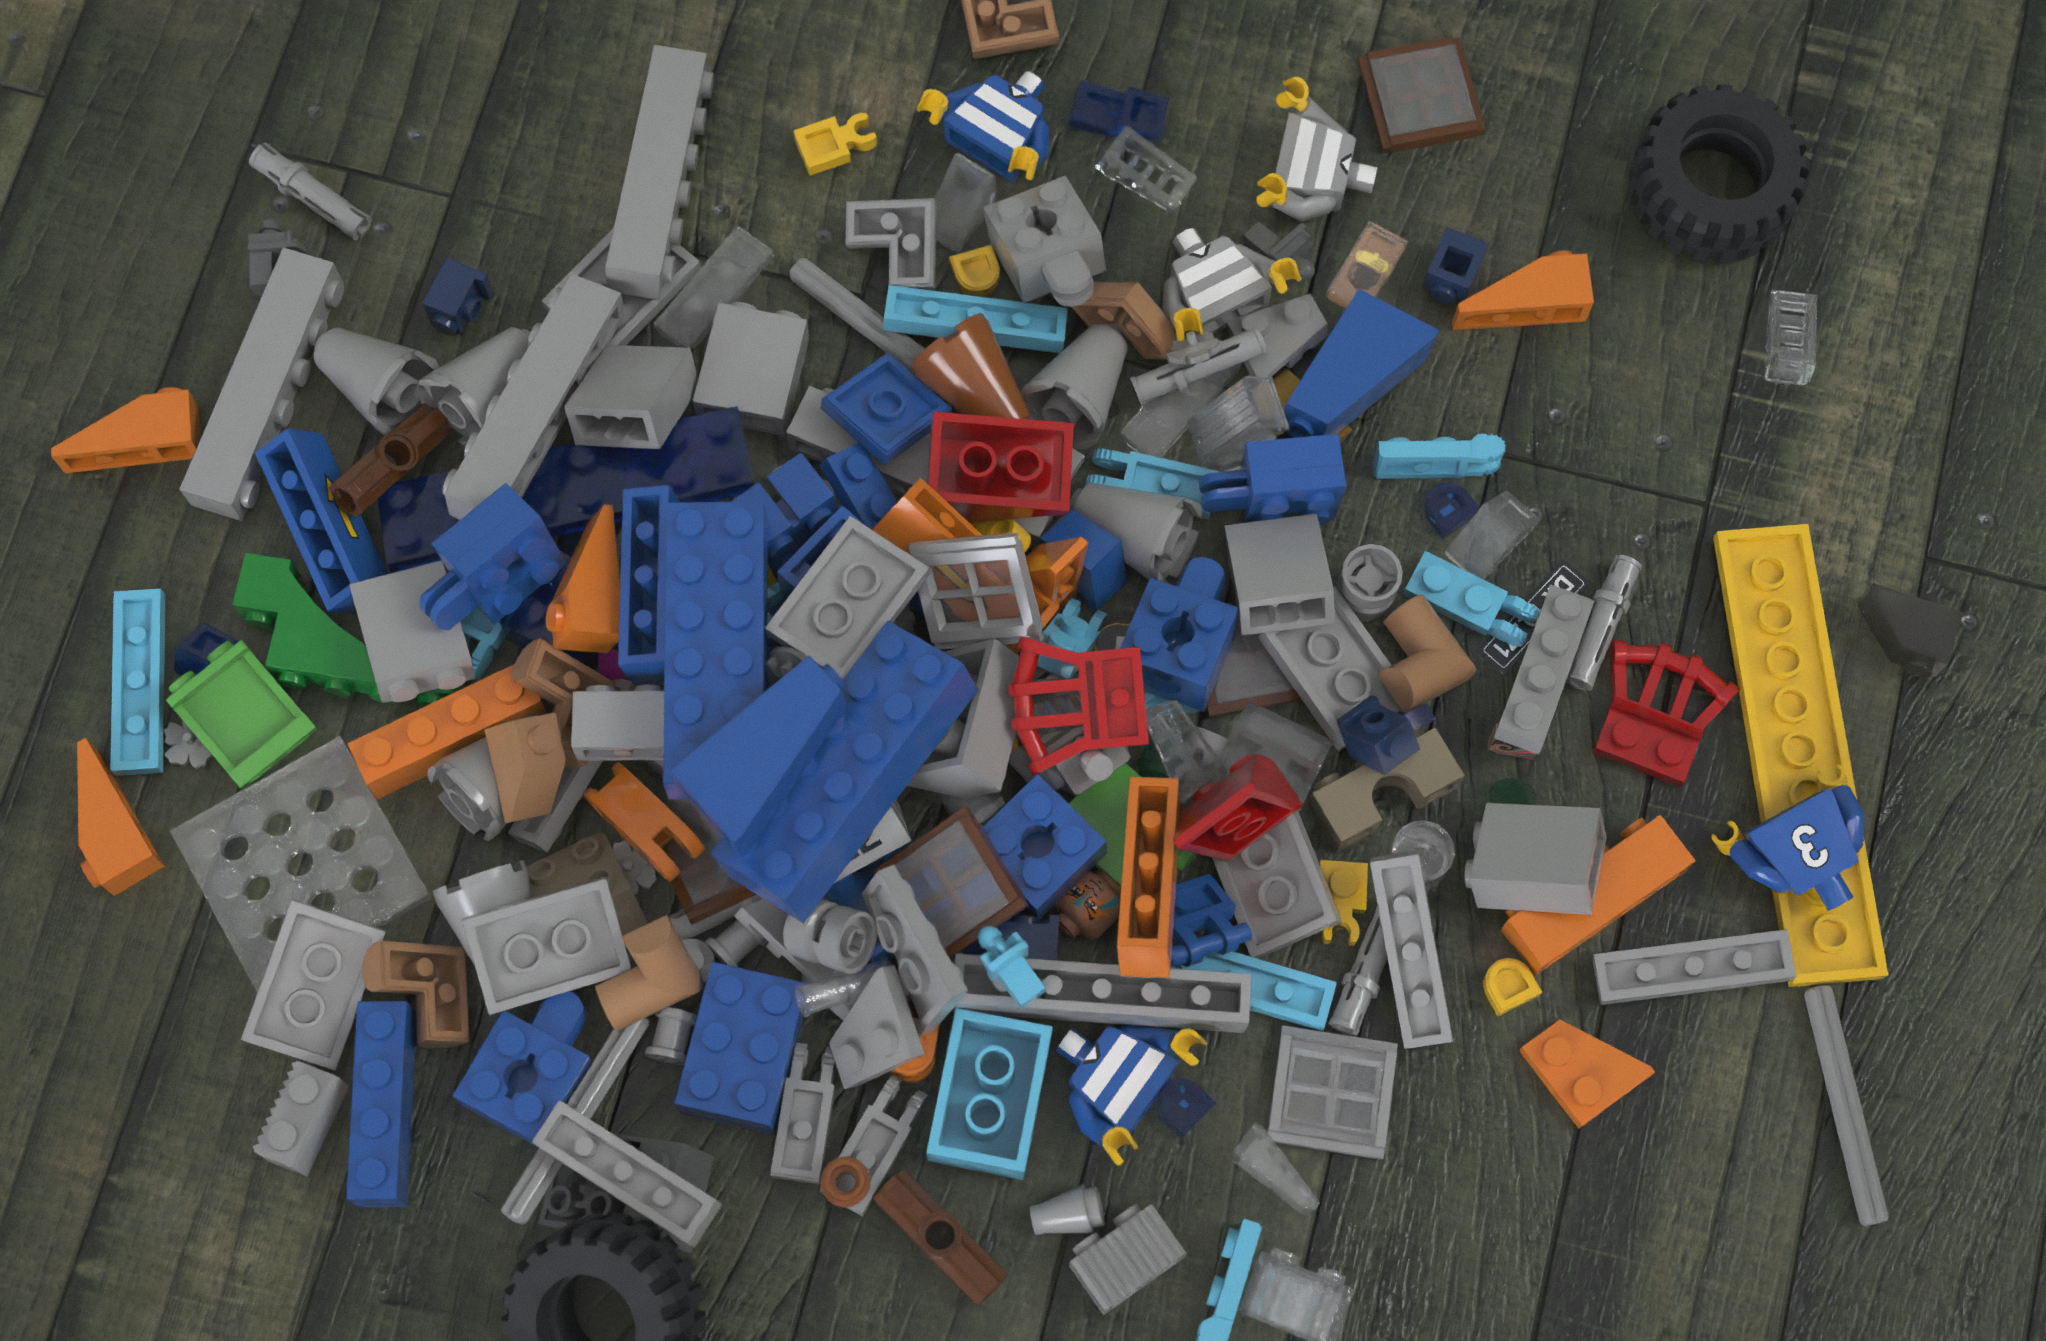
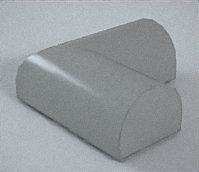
M934 198L846 202L847 248L889 247V285L935 291L936 200Z

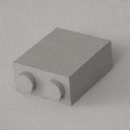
M718 302L693 398L697 419L785 436L810 339L807 320L801 319L799 315L790 311L780 310L776 313L757 310L754 306L744 302H733L731 305Z
M607 345L564 406L575 445L660 449L695 394L698 376L691 349L681 347Z
M1317 514L1225 525L1227 561L1236 607H1239L1238 619L1242 636L1335 624L1334 588Z
M442 560L349 584L382 703L409 701L419 693L438 688L450 690L463 685L465 681L475 679L461 622L450 630H441L420 609L421 595L446 575Z
M1486 803L1482 822H1476L1474 826L1473 844L1476 850L1474 859L1467 860L1464 875L1466 888H1472L1477 908L1592 915L1607 840L1601 809Z

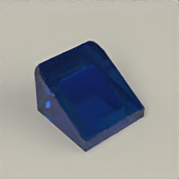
M202 622L175 648L174 671L182 676L191 670L197 675L211 664L207 657L216 648L228 640L233 645L238 643L239 640Z

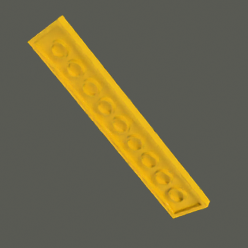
M1799 524L1717 531L1713 540L1737 683L1740 688L1739 695L1761 823L1818 792V771H1821L1822 777L1826 781H1836L1839 779L1836 773V765L1838 764L1845 768L1847 786L1851 788L1857 799L1809 525ZM1864 835L1863 847L1856 853L1859 862L1840 872L1854 896L1844 904L1827 910L1814 887L1800 895H1795L1791 891L1778 893L1772 890L1779 930L1787 929L1796 973V978L1793 981H1787L1788 987L1879 980L1888 976Z

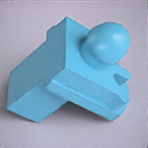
M985 926L978 934V941L983 949L986 948L988 953L980 957L982 965L987 970L989 979L994 981L999 978L1020 1009H1022L1045 993L1046 989L1025 960L1028 956L1029 946L1017 931L1004 941L1001 937L1003 934L997 928Z

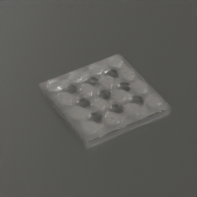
M340 736L170 830L257 993L276 941L268 937V927L274 919L286 917L292 899L311 905L312 900L318 894L331 893L335 897V906L331 912L378 928L432 899ZM320 790L333 792L334 800L329 809L323 812L310 810L309 801L314 793ZM281 813L289 815L291 817V826L285 834L271 836L267 833V824L274 815ZM342 829L353 830L356 834V840L349 850L345 852L332 850L331 840L335 833ZM237 837L247 839L248 850L242 858L238 860H228L225 858L224 849L230 840ZM300 853L312 855L313 865L308 873L302 876H293L289 873V863L295 855ZM363 869H373L378 873V881L375 887L367 892L356 891L353 887L355 875ZM257 877L268 878L270 881L268 894L260 900L248 899L246 896L248 883Z

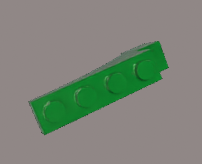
M245 553L232 606L241 618L245 620V624L251 627L270 630L275 625L265 666L277 680V683L287 688L299 690L305 689L306 684L321 686L325 692L343 697L351 696L352 691L370 694L369 697L371 699L381 702L366 644L338 626L313 602L299 584L301 574L292 560ZM461 687L450 690L438 688L419 693L411 701H416L415 704L423 708L461 690ZM389 701V702H385V703H387V704H396L397 702Z

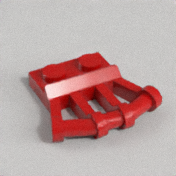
M1020 636L1017 648L1021 649L1012 683L1007 685L1008 697L1013 696L1015 718H1010L1011 730H1016L1032 762L1028 767L1033 776L1084 750L1149 744L1140 647L1077 653ZM1040 655L1078 666L1079 678L1032 682ZM1080 690L1082 712L1034 716V694ZM1083 724L1084 737L1049 754L1037 728Z
M1612 640L1610 647L1612 700L1592 753L1681 787L1685 783L1699 741L1702 738L1703 730L1740 691V688L1732 681L1729 684L1724 682L1702 662V657L1691 654L1690 657L1683 656L1671 651V645L1660 642L1659 645H1626L1625 640ZM1626 663L1651 664L1637 702L1627 698ZM1664 668L1682 675L1668 714L1650 707ZM1694 681H1696L1715 700L1693 723L1682 720L1681 717Z

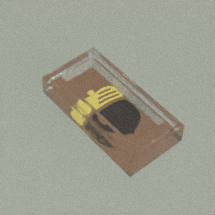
M1369 221L1328 288L1325 298L1344 308L1348 307L1358 289L1377 298L1407 248L1408 241Z

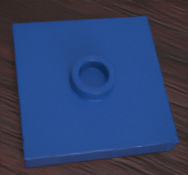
M890 353L880 357L823 397L821 401V409L884 465L931 432L933 412L952 413V407L916 378L912 372Z

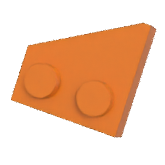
M1558 1020L1519 1050L1578 1129L1655 1073L1653 1068L1644 1062L1562 1020Z

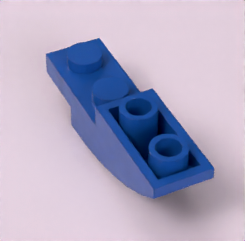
M860 443L826 458L819 464L842 506L871 530L897 503L896 498L867 449ZM917 590L908 603L924 615ZM940 599L942 607L948 604L943 599Z

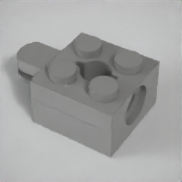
M1066 175L983 207L990 245L992 244L996 256L1023 303L1048 293H1052L1055 300L1062 306L1073 307L1081 305L1090 299L1094 292L1092 276L1106 271L1100 231ZM1037 210V213L1033 216L1032 211Z

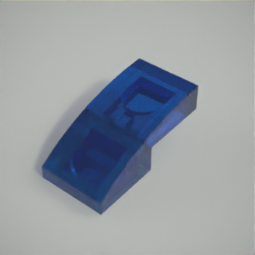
M1081 80L1077 87L1069 126L1107 136L1159 141L1163 131L1169 98L1131 86H1127L1124 93Z

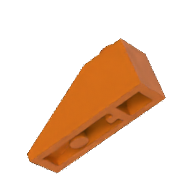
M1556 251L1548 256L1540 257L1458 303L1452 320V329L1467 330L1586 322L1594 304L1587 254Z
M167 387L158 390L155 394L141 395L52 447L51 457L65 474L192 459L201 440L200 407L189 390H182L180 388Z
M604 504L587 523L554 598L548 606L546 626L548 631L552 632L554 649L608 653L619 641L620 577L613 505Z
M1082 537L1039 544L1028 555H1025L1031 581L1059 606L1056 613L1045 626V629L1058 613L1061 614L1070 599H1076L1088 542Z
M84 738L77 742L78 845L86 858V861L82 862L80 866L94 888L101 885L115 896L165 867L101 753L87 738Z

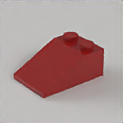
M933 412L927 484L969 523L1069 514L1074 423Z
M1252 754L1246 755L1232 764L1229 768L1231 774L1219 783L1207 784L1193 794L1191 797L1193 802L1181 811L1173 842L1178 849L1230 861L1304 805L1273 759L1259 754L1255 756Z

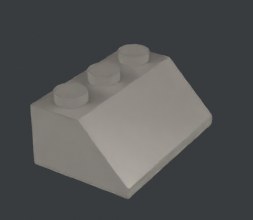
M993 638L944 651L946 654L964 663L978 691L907 786L965 799L1001 791L1006 777L1012 745L1017 734L1016 730H1011L1010 718H1015L1013 696L1008 697L1007 685L1012 683L1019 656Z

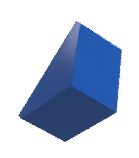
M1069 510V514L1063 515L1037 540L1044 544L1082 537L1088 542L1078 592L1093 611H1097L1128 582L1122 542L1074 510Z

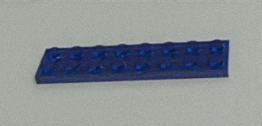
M738 406L679 419L660 449L575 445V443L549 448L522 499L541 517L551 537L584 530L588 522L604 504L613 505L614 523L622 522L623 489L669 485L681 503L711 502L741 495L755 484ZM450 471L396 482L378 498L386 564L391 573L441 561L432 543L460 521V519L449 515L446 498L443 495V485Z

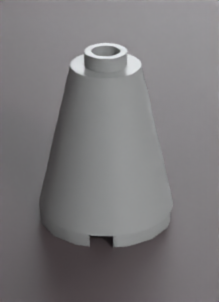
M1108 324L1091 325L1028 381L1020 393L1031 415L1029 419L1074 423L1073 449H1088L1095 445L1103 433L1128 349L1122 333Z
M339 327L323 333L317 339L314 346V362L316 366L364 418L384 435L392 432L422 405L418 392L423 388V385H418V383L426 374L440 367L436 359L425 352Z
M510 327L431 371L419 381L418 385H423V388L418 392L421 403H425L433 408L437 407L447 417L449 428H453L463 435L458 441L462 445L466 446L471 434L475 431L480 432L486 422V411L491 399L495 395L501 396L507 385V375L512 363L517 358L522 359L528 349L530 331Z
M1088 483L1083 489L1078 488L1072 495L1069 510L1076 511L1121 540L1124 560L1127 565L1147 580L1153 578L1168 583L1165 580L1168 575L1177 578L1184 569L1199 534L1198 531L1191 529L1193 518L1195 516L1202 519L1201 504L1193 501L1191 498L1097 483Z
M530 714V715H528V716H526V717H523V718L533 717V716H535V715ZM486 737L436 761L427 769L430 783L433 784L438 779L444 789L438 795L439 799L453 817L468 831L475 835L479 830H484L486 834L483 840L486 841L493 839L502 831L507 823H505Z
M524 860L519 861L513 867L509 863L458 880L459 886L447 889L446 885L432 891L436 904L472 962L473 958L461 918L531 898L529 874Z

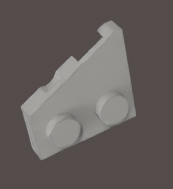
M1311 294L1227 321V332L1230 338L1253 329L1254 326H1258L1268 353L1243 362L1259 392L1271 386V377L1284 365L1291 368L1302 359L1305 351L1314 348L1328 336L1327 322Z
M895 965L881 967L876 970L829 1042L844 1089L860 1086L925 1055Z

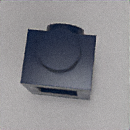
M1447 227L1427 271L1423 287L1429 289L1430 296L1442 304L1451 305L1454 304L1455 300L1459 302L1466 300L1483 262L1489 243Z
M446 257L422 304L432 327L446 335L454 336L455 333L462 335L468 323H473L478 318L483 306V298L491 300L494 291L486 273Z
M1374 695L1369 696L1336 720L1349 757L1383 775H1386L1420 750L1410 719L1381 706L1378 697Z
M1015 915L1011 917L1010 922L1005 921L997 927L1003 934L1001 937L1004 941L1017 931L1029 946L1026 959L1057 961L1058 915H1050L1049 924H1039L1040 919L1034 916Z

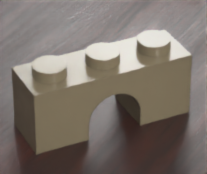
M1436 728L1424 734L1419 729L1414 730L1420 750L1386 775L1356 762L1354 765L1356 770L1343 777H1340L1338 773H1333L1314 785L1315 792L1312 793L1308 806L1336 853L1377 832L1383 819L1373 803L1372 793L1378 788L1394 786L1402 789L1409 795L1418 810L1459 787L1465 775Z

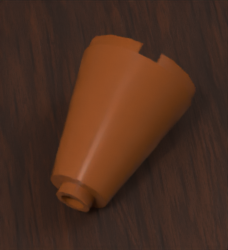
M982 313L973 315L954 326L957 331L944 339L943 336H940L921 352L911 364V370L915 377L934 391L959 414L1029 419L1031 416L992 327Z

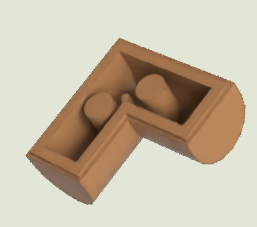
M961 0L974 59L1059 44V34L1051 0H1036L1014 5H1007L1006 0Z
M1094 282V292L1090 299L1081 305L1072 307L1088 327L1094 324H1108L1116 329H1120L1144 359H1168L1167 353L1172 352L1173 341H1177L1176 331L1170 320L1138 282Z
M1423 594L1406 601L1383 622L1408 657L1382 670L1378 678L1404 714L1468 681L1475 674L1476 667Z
M538 638L529 643L518 656L513 666L512 680L554 705L552 713L556 712L566 758L564 767L578 768L585 766L589 761H577L571 748L573 692L586 691V688L592 685H607L614 688L616 683L563 651L554 649L553 645L543 639Z
M666 915L623 935L624 944L636 962L637 967L595 986L601 1005L615 1031H619L699 993L704 988V981L695 962Z
M378 941L368 948L363 960L362 976L363 982L370 992L415 994L417 1045L419 1047L449 1048L469 1042L466 955L463 947Z

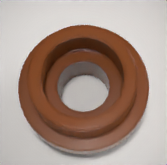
M839 1157L832 1160L824 1168L820 1180L821 1189L825 1198L833 1205L843 1208L852 1207L859 1204L867 1196L870 1189V1176L867 1168L859 1160L852 1157ZM843 1174H849L855 1179V1185L850 1191H841L836 1186L837 1179Z

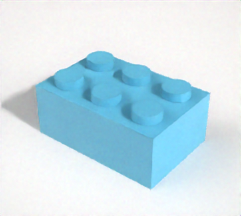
M956 1008L926 1152L928 1162L1024 1180L1053 1026Z

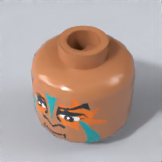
M1102 870L1089 871L1054 905L1059 913V927L1072 939H1075L1079 934L1089 940L1098 939L1119 919L1121 887Z

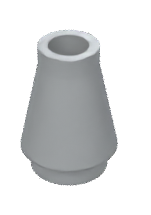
M1084 1184L1041 1204L1030 1206L1031 1221L1036 1235L1045 1233H1094L1095 1227L1105 1225L1103 1206L1097 1186L1085 1188Z

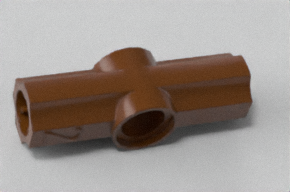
M425 403L422 404L330 485L329 490L332 493L333 502L344 513H350L358 517L450 435L451 430L447 423V417L437 407L433 408ZM385 454L392 457L396 462V465L389 462L388 459L385 457Z
M904 1169L894 1175L873 1198V1201L921 1249L924 1256L933 1261L977 1307L1008 1277V1274L961 1228L957 1219L947 1213ZM938 1225L947 1226L955 1235L951 1246L943 1250L932 1248L926 1241L930 1229Z

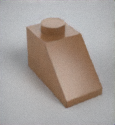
M556 712L517 719L484 729L505 823L551 814L566 761Z

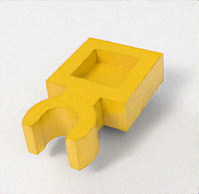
M867 113L853 115L847 121V124L839 127L834 116L793 130L794 140L809 176L851 162L849 150L853 148L858 151H868L876 147L877 137L875 132L865 136L856 133L859 129L869 126Z
M1320 860V867L1342 919L1341 923L1322 931L1323 943L1330 944L1333 935L1332 929L1341 926L1347 929L1349 933V946H1355L1359 938L1360 928L1357 921L1352 917V913L1364 914L1366 911L1368 863Z

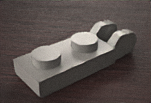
M796 1043L790 1078H786L770 1176L771 1178L820 1185L835 1093L833 1080L836 1063L831 1048L826 1047L822 1055L820 1082L803 1080L809 1058L808 1044Z
M894 1075L889 1077L873 1106L868 1105L839 1156L855 1158L863 1163L868 1170L870 1189L867 1196L859 1204L847 1207L862 1217L865 1215L873 1198L912 1133L911 1126L928 1098V1094L921 1090L916 1091L909 1099L906 1110L899 1121L885 1114L884 1112L900 1090L902 1080ZM849 1174L841 1175L836 1182L837 1188L844 1192L850 1191L855 1185L854 1177Z

